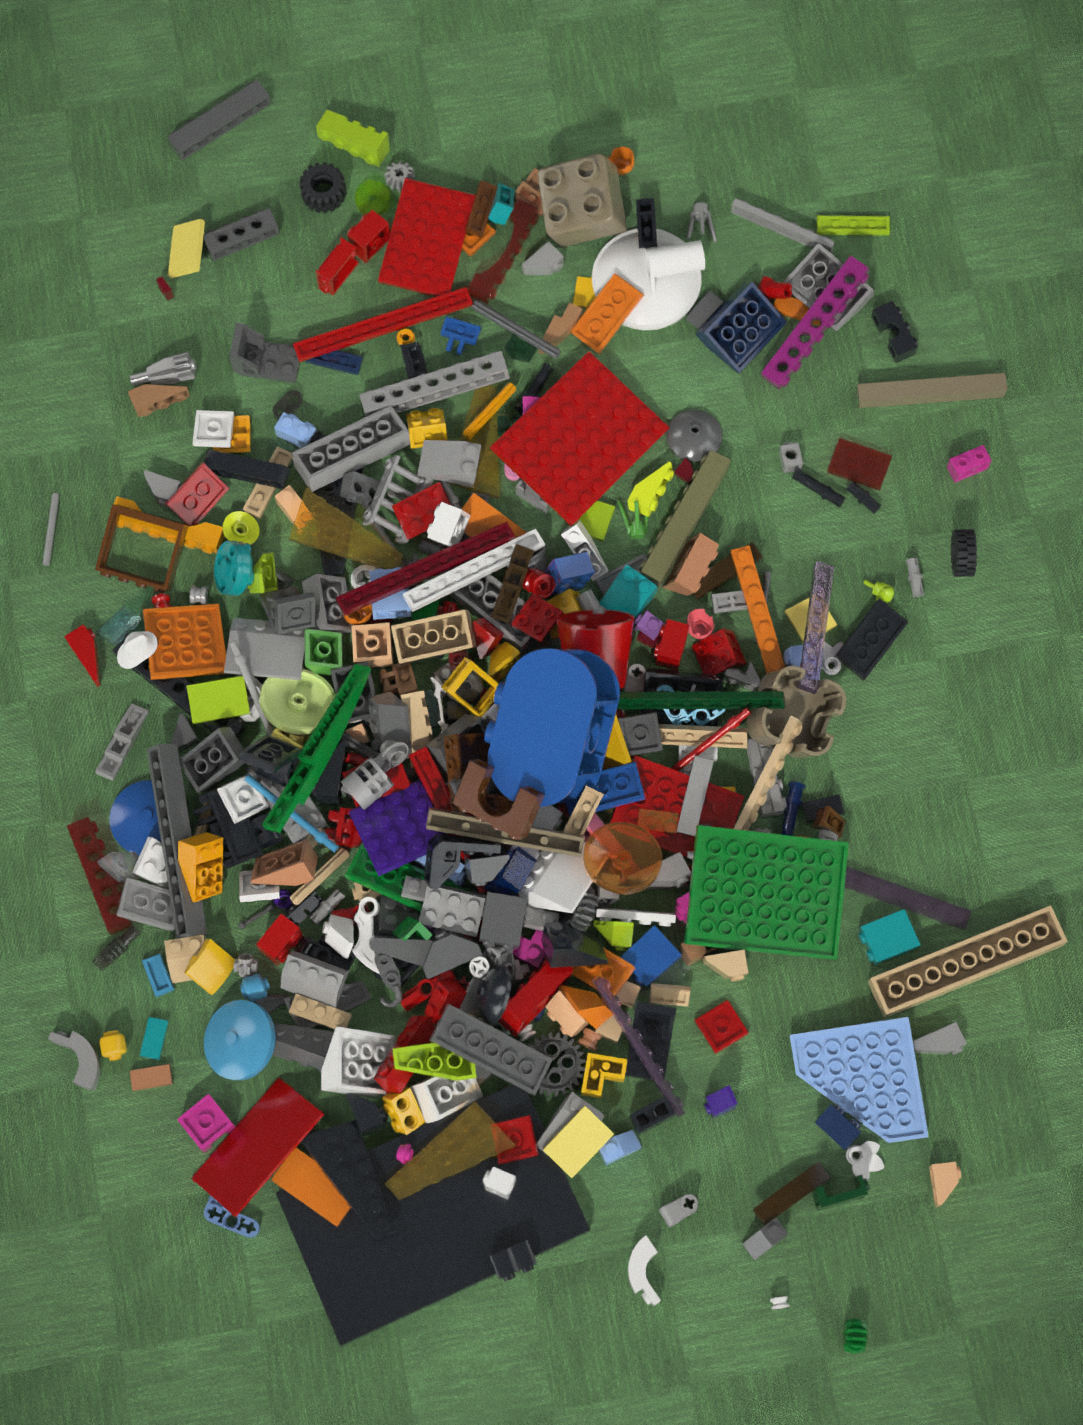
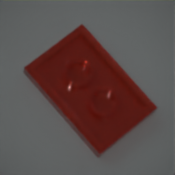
M839 438L827 473L880 491L892 456Z

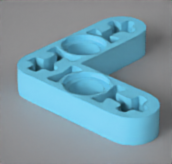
M661 685L656 690L674 692L668 685ZM663 709L674 725H682L683 721L688 723L692 719L690 716H693V720L697 725L692 722L689 724L692 726H703L725 711V709H713V715H711L709 709H693L689 713L686 709H680V713L674 715L669 709ZM698 711H705L707 718L699 720L696 717V713Z

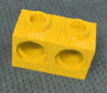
M405 1087L401 1094H387L382 1097L384 1110L390 1115L391 1125L396 1132L408 1135L426 1123L410 1088Z

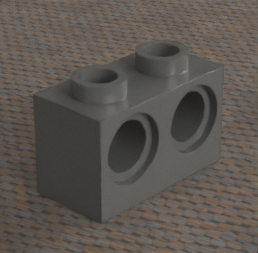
M352 471L343 475L340 496L347 498L346 500L349 502H357L362 504V507L369 508L380 481Z

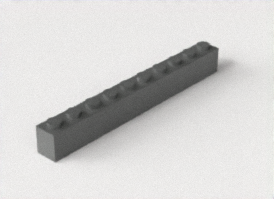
M158 744L147 748V755L176 937L179 939L197 935L205 936L208 934L202 900L192 902L178 861V841L192 837L177 744Z

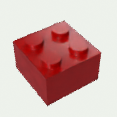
M373 209L369 213L364 214L360 222L356 226H352L347 234L349 243L357 247L355 250L356 256L365 264L388 242L390 236L389 223Z
M667 619L666 625L662 624L658 640L660 642H657L653 659H657L656 666L678 671L690 625Z
M280 914L256 945L263 955L279 966L281 962L283 964L286 962L292 948H297L300 945L303 934L296 924L283 914Z

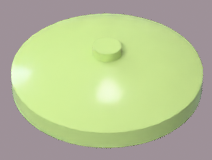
M303 669L301 680L268 677L261 688L259 703L265 718L276 728L291 734L307 735L313 733L336 695L331 685L323 677Z

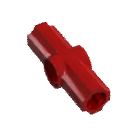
M450 969L430 979L421 980L416 986L403 994L400 1003L409 1012L431 997L438 981L456 980L457 978ZM426 983H430L432 986V990L428 994L423 992V986Z

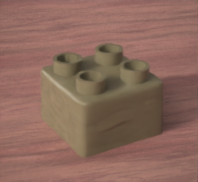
M603 154L588 155L544 167L538 171L545 229L547 234L559 246L565 248L626 231V219L618 169Z

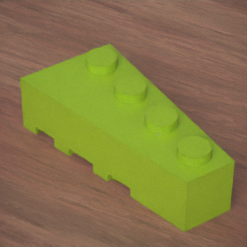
M326 110L316 125L317 135L323 141L328 140L337 148L349 151L352 156L364 159L369 165L379 167L390 151L387 132L382 131L380 134L375 132L376 129L369 126L365 128L356 120L349 122L347 117L330 110Z

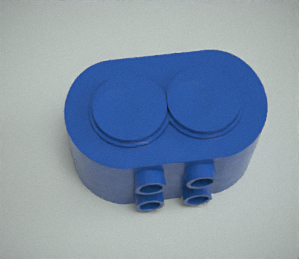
M581 649L536 650L519 659L509 671L506 682L498 684L494 695V703L500 707L496 721L491 720L486 728L485 742L490 744L488 764L495 767L491 777L497 788L507 798L515 802L520 788L530 786L545 794L540 807L555 803L577 801L580 799L586 786L592 789L595 788L601 775L620 698L618 678L605 660L596 654Z

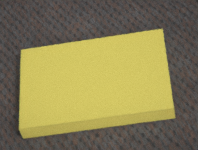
M198 219L173 226L168 269L169 277L175 278L200 271L204 220Z
M584 1105L543 1148V1151L573 1178L614 1133Z

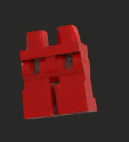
M340 807V810H330L328 822L337 823V829L326 828L328 838L338 846L359 849L363 842L349 814V811L353 809Z

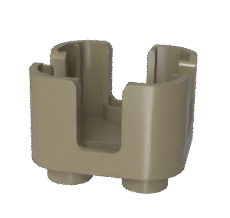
M788 666L767 673L762 678L758 688L760 692L784 691L785 709H769L767 707L751 709L752 713L747 719L748 733L757 743L774 749L776 744L781 743L782 732L790 716H793L803 722L801 725L802 730L795 737L793 748L787 755L797 759L822 755L831 748L834 741V735L826 733V729L831 718L843 714L846 706L845 692L839 684L831 680L812 681L804 678L805 669L797 666Z

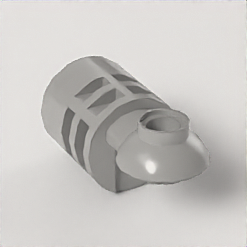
M385 741L380 747L381 753L376 758L372 759L369 757L341 781L343 786L364 810L394 786L385 773L406 759L409 751L408 745L399 741Z

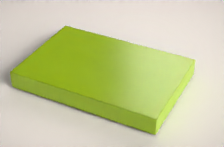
M243 676L187 685L193 724L250 714L246 684Z

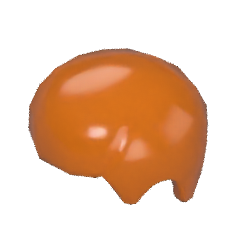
M628 147L614 148L611 156L608 157L617 166L618 175L629 173L635 164L633 151Z
M372 604L344 616L346 622L352 625H364L367 623L372 615Z

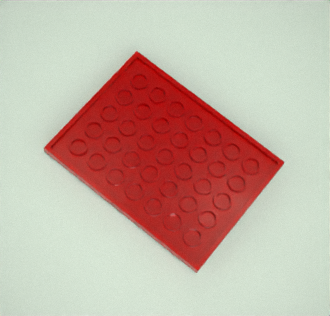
M588 351L490 449L572 527L670 427Z

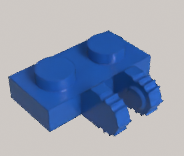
M446 316L440 332L441 336L449 338L446 351L451 352L454 340L460 341L457 348V354L462 355L465 343L476 346L481 327Z

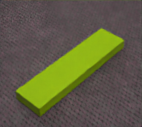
M817 215V235L889 236L890 216Z

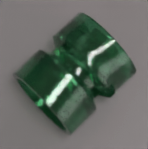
M498 414V437L500 438L523 414H514L512 417L509 414Z

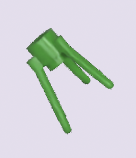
M618 500L627 535H630L632 539L644 538L645 534L648 533L649 517H644V524L639 520L638 501H635V521L631 522L630 526L622 502Z

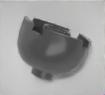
M472 670L456 690V693L466 702L470 701L472 704L482 695L483 680ZM447 693V696L451 701H456Z

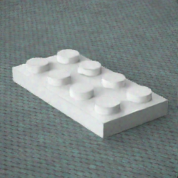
M597 907L596 917H600V921H612V918H617L620 922L631 923V920H639V924L651 925V921L659 922L660 926H671V923H675L676 920L675 913L602 907Z

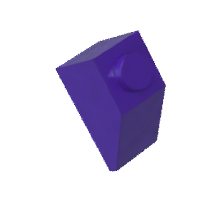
M730 1085L707 1096L704 1107L707 1114H711L715 1118L734 1110L738 1103Z

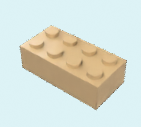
M460 610L391 626L399 664L477 647L469 610Z

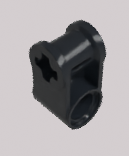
M302 936V942L298 950H295L296 952L317 960L320 954L327 953L329 955L328 959L323 962L332 963L333 956L327 947L309 937Z

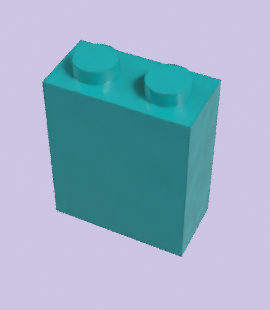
M905 909L861 926L859 929L860 933H858L861 943H865L868 949L866 954L869 961H873L875 966L914 951L920 946Z

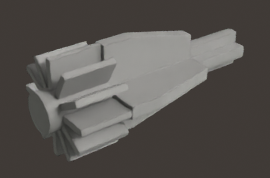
M188 351L168 356L147 366V371L130 375L131 383L133 386L151 381L152 385L175 384L195 379L197 365L195 360L191 359V354Z

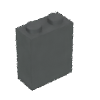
M488 892L479 942H483V945L488 947H494L495 944L502 945V948L506 950L518 948L527 899Z

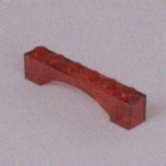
M521 199L517 200L510 214V222L513 223L514 228L509 245L492 267L481 274H475L468 286V293L471 297L487 305L490 299L493 300L495 298L498 285L503 284L507 269L510 270L512 268L515 255H519L523 245L521 244L529 238L532 225L535 226L538 222L537 207Z

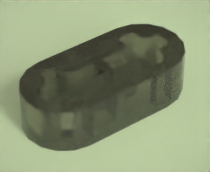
M291 390L274 405L272 411L277 421L282 415L281 413L278 415V410H284L289 415L301 407L303 403L301 393L297 390ZM291 397H293V398H296V397H297L298 401H297V402H295V401H292V402H291Z

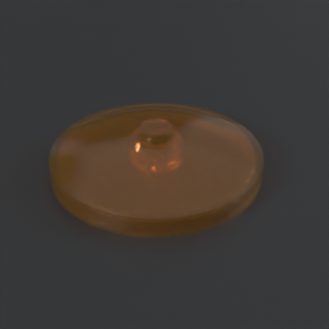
M615 822L601 826L590 835L584 847L583 864L588 876L599 887L616 894H633L645 890L657 879L662 866V851L657 840L644 828L631 823Z

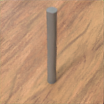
M52 493L42 562L44 566H50L60 496L57 493Z

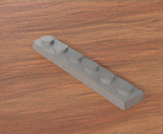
M735 198L731 213L812 249L819 243L832 253L835 242L830 238L817 235L810 229L799 227L794 222L783 220L776 214L772 215L760 207H754L744 200Z

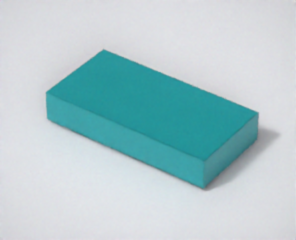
M152 1017L148 1018L140 1057L160 1060L169 1021Z

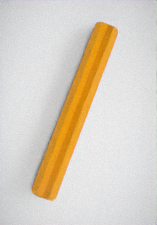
M508 383L463 431V435L467 439H471L516 391V386Z

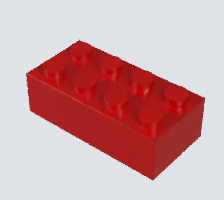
M546 959L541 965L542 969L539 972L535 970L528 978L530 981L526 985L522 983L516 990L517 994L513 998L509 997L506 1009L498 1022L513 1036L517 1037L546 1007L555 994L561 991L559 987L561 985L567 986L574 971L573 968H550L548 959Z

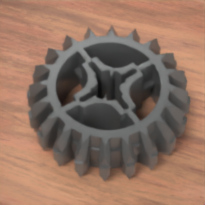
M590 885L573 913L557 911L559 913L558 921L568 923L576 930L586 931L588 926L591 925L592 919H594L595 910L598 906L596 903L598 900L596 896L597 891H595L594 887Z

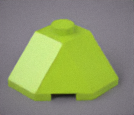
M265 553L253 567L254 580L248 586L250 593H266L278 590L274 553Z

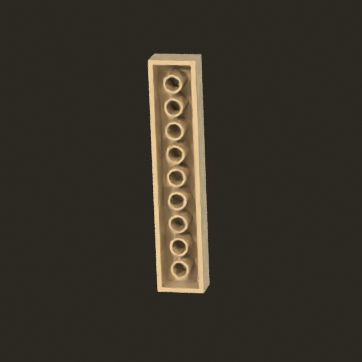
M1048 906L870 978L868 984L883 1018H887L1064 946L1068 941L1052 906Z

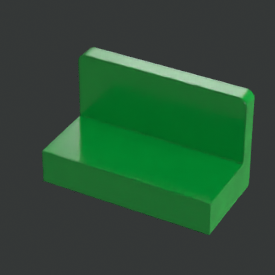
M409 916L392 932L394 936L404 941L413 933L426 941L432 936L420 921Z

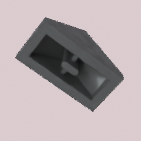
M184 714L179 715L171 744H177L178 753L199 742Z

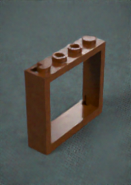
M112 504L95 570L100 571V575L105 577L117 576L118 580L129 583V580L136 582L135 585L147 588V585L154 587L153 590L156 592L164 593L165 591H171L188 525ZM120 514L178 531L165 583L107 566Z

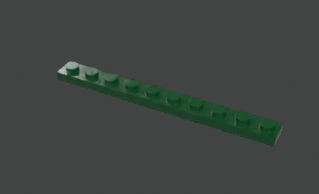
M776 690L770 692L620 691L617 709H745L746 707L749 709L761 707L785 709L786 702L784 691Z

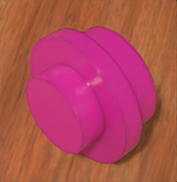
M401 1144L397 1151V1160L402 1164H406L413 1157V1149H411L410 1144Z

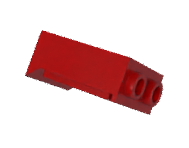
M341 237L340 244L336 245L318 268L319 271L316 269L319 289L323 293H329L334 296L359 264L354 259L357 247Z

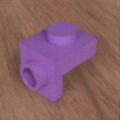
M646 611L644 615L639 614L634 621L636 626L633 630L636 632L640 630L649 638L655 640L660 633L662 624L665 625V623Z

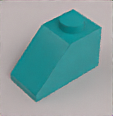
M498 182L488 219L494 223L505 225L513 210L514 189Z

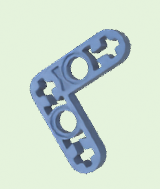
M210 1195L204 1210V1217L209 1222L248 1238H253L259 1234L260 1225L258 1222L242 1214L236 1216L238 1221L235 1226H228L226 1220L231 1213ZM217 1208L216 1212L223 1215V1211H226L222 1223H219L221 1218L217 1216L211 1219V1215L208 1213L209 1210ZM242 1218L245 1219L243 1223L246 1225L254 1223L255 1232L251 1231L250 1234H247L248 1230L244 1227H241V1231L237 1230L241 1225Z

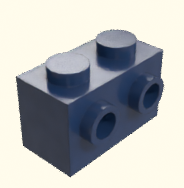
M831 1104L815 1123L844 1150H847L863 1132L860 1129L861 1124L854 1118L850 1120L844 1115L846 1111L837 1104L835 1106Z

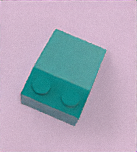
M627 564L616 577L599 604L606 610L630 613L634 616L635 621L656 595L658 589L654 583Z

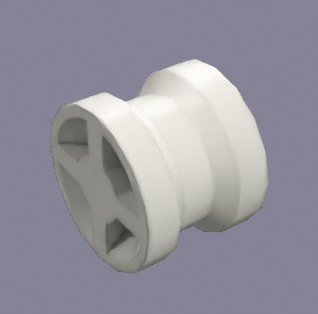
M480 956L472 959L469 966L471 974L478 978L484 977L489 971L487 959Z

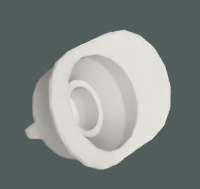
M148 631L130 633L118 651L117 659L120 666L131 669L154 654L158 645L155 635Z

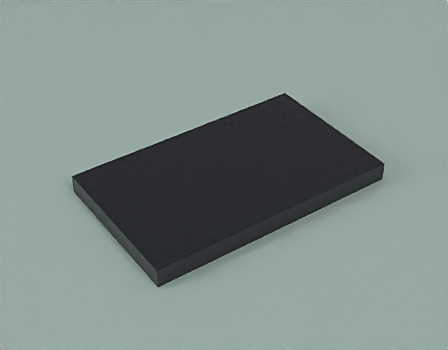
M511 1085L469 1104L438 1121L425 1124L408 1135L403 1134L367 1151L395 1230L393 1235L374 1240L351 1208L339 1226L336 1227L284 1189L276 1192V1196L341 1347L496 1276L497 1273L490 1258L495 1253L528 1240L534 1257H537L590 1232V1228L563 1169L546 1153L537 1148L538 1156L501 1165L498 1163L491 1124L530 1115L536 1143L545 1130L528 1092L515 1085ZM401 1144H410L411 1149H413V1157L406 1164H402L397 1160V1151ZM492 1167H495L516 1177V1182L508 1199L485 1189L483 1179L487 1170L491 1171Z

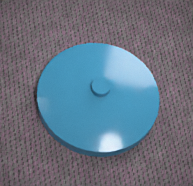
M246 1000L231 1001L214 1013L205 1031L204 1051L209 1065L218 1075L231 1080H247L256 1076L265 1068L272 1057L276 1041L275 1027L269 1013L259 1004Z

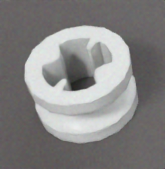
M531 1024L527 1025L519 1033L518 1036L521 1037V1042L528 1040L536 1034V1031L532 1030L533 1026Z
M788 1296L770 1299V1302L773 1303L771 1309L790 1307L786 1302Z

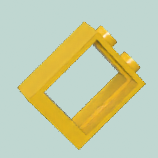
M464 657L441 688L474 716L481 718L494 702L498 683L474 662ZM472 670L491 685L475 707H472L456 693V690Z

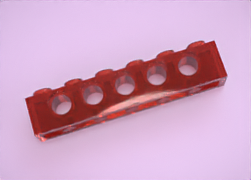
M89 817L66 825L107 931L112 935L131 927L130 919L110 913L112 907L119 906L122 891L119 892L117 885L120 883L116 873L112 874L110 867L113 866L110 857H105L103 852L106 849L102 838L98 839L96 834L99 832L96 822H92ZM87 836H91L92 841L88 844H84V838ZM99 854V858L96 861H90L91 855ZM100 871H105V877L98 879L97 874ZM106 889H113L110 896H104Z

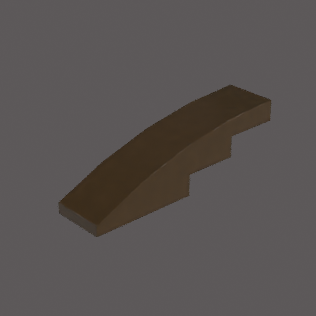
M751 542L748 545L750 546L754 563H757L763 556L755 544ZM729 555L712 566L705 577L702 576L699 590L693 593L698 600L712 590H717L730 579L738 577L732 556Z
M515 544L492 611V618L506 623L510 622L534 552L533 549Z
M818 1161L752 1210L765 1226L831 1177Z

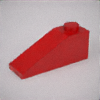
M83 624L64 637L98 687L101 684L97 644L94 641L96 635L91 628L87 629Z

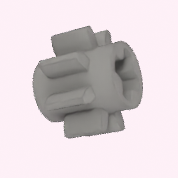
M243 953L238 956V959L235 958L234 972L239 971L240 977L245 978L253 975V972H257L258 959H253L252 954Z

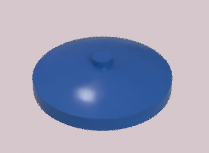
M152 780L140 781L125 788L115 799L110 811V828L114 838L124 850L136 856H140L148 837L161 842Z

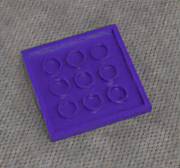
M420 780L411 783L404 790L377 799L365 810L360 806L349 811L350 817L378 876L425 856L427 842L436 834L446 835L445 832L426 829L429 808H433Z

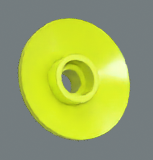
M242 511L230 513L225 518L222 526L223 533L228 541H242L250 545L257 540L260 532L255 518Z

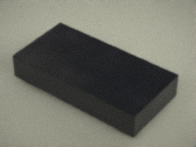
M840 794L801 804L806 823L814 821L817 811L825 806H830L839 815L844 814Z

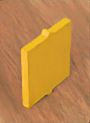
M577 276L573 304L587 310L596 298L592 286V277Z

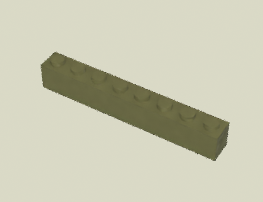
M713 450L702 458L700 470L696 469L692 476V484L687 485L683 492L684 498L676 503L674 508L676 511L673 516L670 515L665 523L667 525L665 531H660L656 539L658 543L656 546L652 545L648 552L649 558L647 562L643 561L639 568L641 575L654 583L659 589L730 467L731 460Z

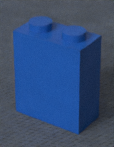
M654 925L620 958L635 967L633 971L636 975L635 981L641 987L645 985L649 988L651 983H654L682 957V954Z

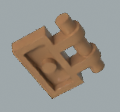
M411 662L392 665L393 671L387 672L386 669L380 670L379 680L384 687L383 693H399L401 698L403 694L418 692ZM396 680V684H390L391 681Z

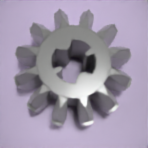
M401 160L398 164L392 162V167L387 166V172L384 174L386 185L390 186L392 191L397 188L399 193L405 178L415 180L414 169L409 167L408 162L402 164Z

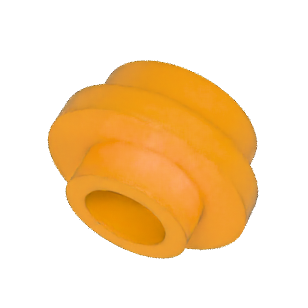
M402 329L397 334L399 345L414 343L415 335L409 329ZM409 337V340L404 341L403 338Z

